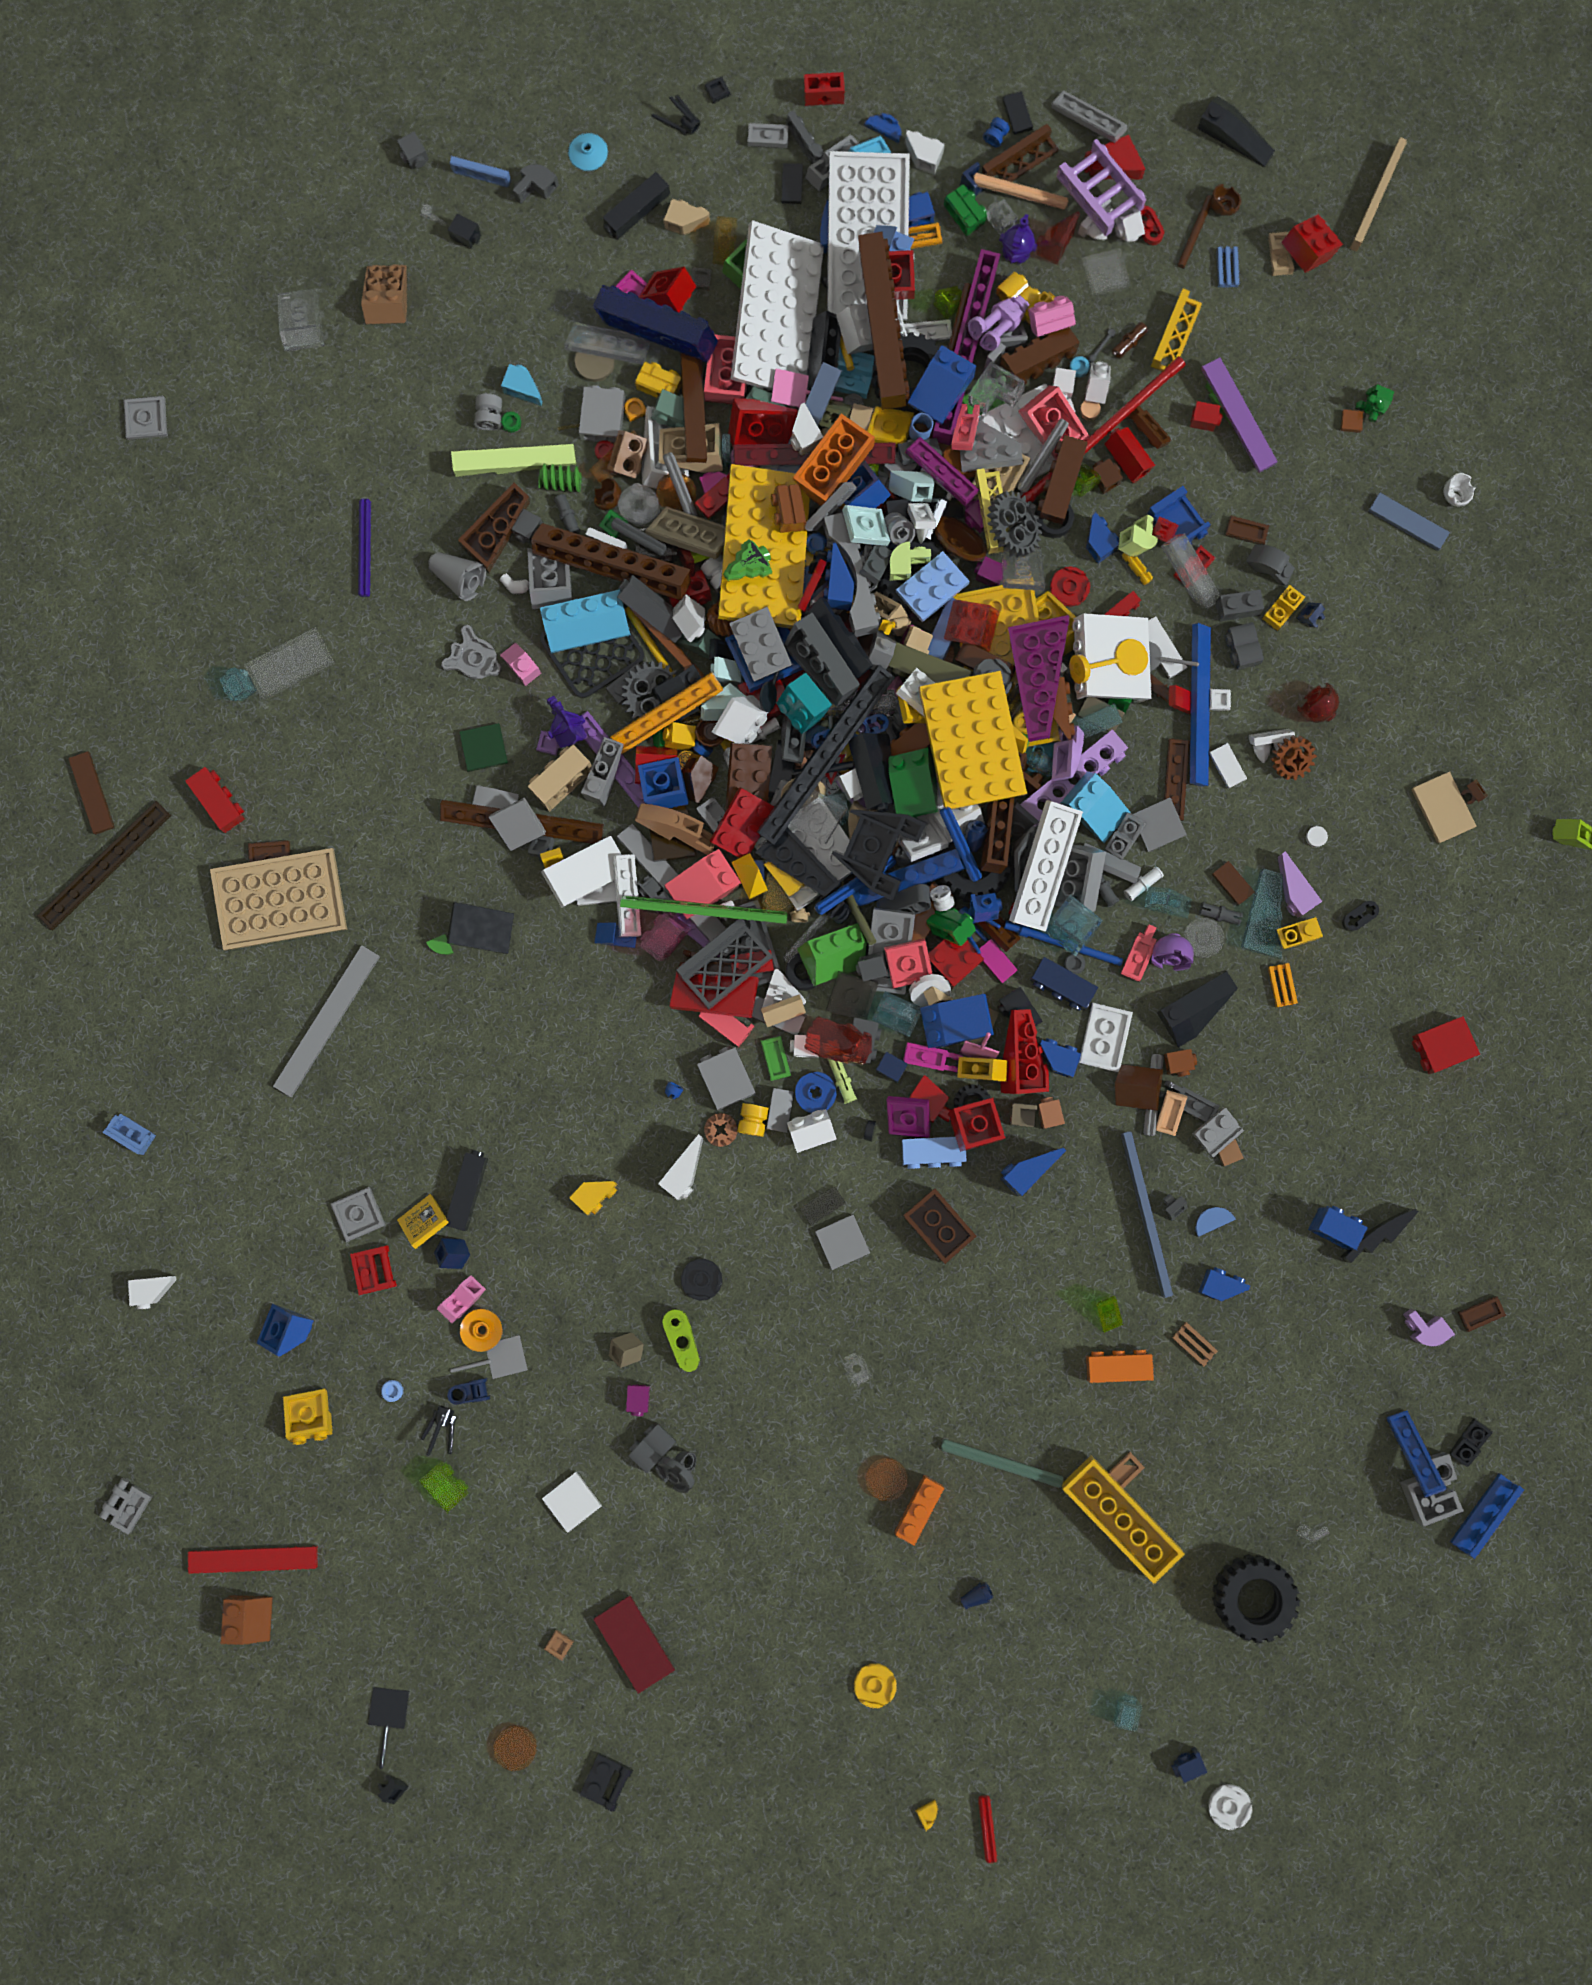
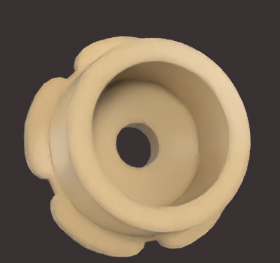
M794 908V911L790 912L792 916L791 921L806 923L810 913L806 912V908H802L799 911Z

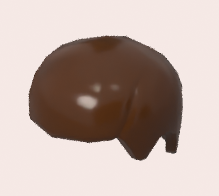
M1223 184L1218 185L1214 188L1211 197L1212 209L1215 213L1222 216L1235 214L1242 202L1240 194L1233 187L1224 188Z
M605 478L601 480V488L594 490L595 497L593 501L598 509L609 511L621 502L622 491L614 479Z
M701 719L697 724L695 734L697 740L703 746L717 747L724 741L725 738L712 732L718 721H703Z

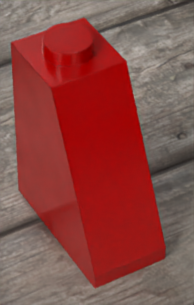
M1129 135L1119 138L1116 143L1110 142L1105 144L1110 156L1129 179L1139 180L1143 178L1145 167ZM1091 151L1085 153L1084 159L1092 154ZM1096 160L1085 168L1084 172L1086 174L1089 173L1092 178L1102 171L1104 167ZM1109 175V176H1107V177L1104 178V179H1113V178Z

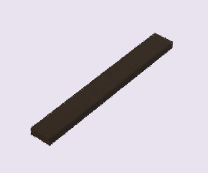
M155 801L49 903L37 917L53 931L172 815L158 801Z

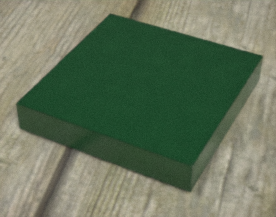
M500 723L460 731L468 772L508 764Z

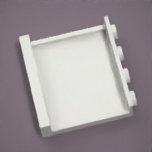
M1085 613L1075 617L1072 625L1074 631L1073 650L1075 655L1081 654L1085 656L1089 664L1114 659L1118 645L1127 639H1135L1141 642L1148 653L1146 669L1136 676H1129L1123 673L1118 668L1117 663L1090 669V677L1085 683H1075L1077 699L1084 697L1133 699V702L1138 703L1151 699L1148 618Z

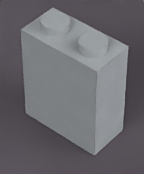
M595 385L584 387L579 427L581 440L597 442L607 440L615 443L618 431L622 430L624 390L616 387L603 389Z
M730 1046L719 1050V1055L714 1057L711 1054L700 1059L701 1063L697 1064L718 1111L756 1094L735 1047L732 1049Z

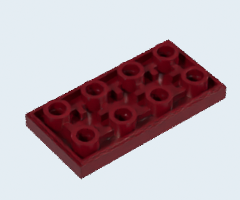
M631 1595L594 1617L593 1620L638 1694L675 1671L674 1666Z

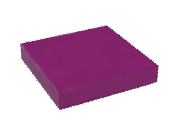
M887 1097L889 1134L930 1138L929 1100Z

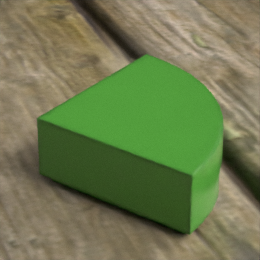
M446 934L426 942L429 948L438 954L450 955L454 953L451 945L447 944Z

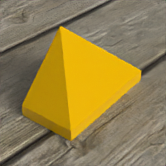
M750 853L731 862L749 899L768 891L760 870Z

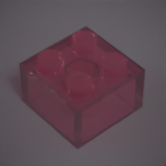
M673 913L659 914L653 922L655 926L652 930H647L640 940L642 942L639 946L656 960L666 961L692 928Z

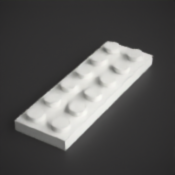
M1046 800L1009 921L1046 932L1082 817V811Z

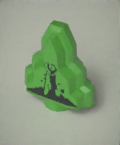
M748 539L741 544V550L736 553L735 561L728 565L723 575L727 581L739 580L745 576L749 578L757 576L764 578L772 574L769 564L771 556L766 547H758L752 540Z

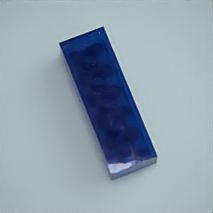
M602 285L593 304V308L605 325L707 363L718 343L714 331L711 330L708 325L709 323L705 319L700 317L695 319L684 311L676 312L671 307L664 304L662 306L657 305L648 298L643 300L632 292L624 293L613 285L611 287Z

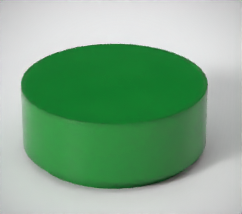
M507 412L501 418L503 429L509 433L518 431L522 425L521 418L516 412Z

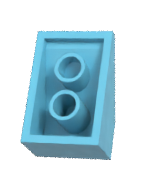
M1086 772L1061 801V804L1082 811L1080 822L1103 843L1107 841L1122 823L1126 814L1130 812L1111 787L1096 773Z

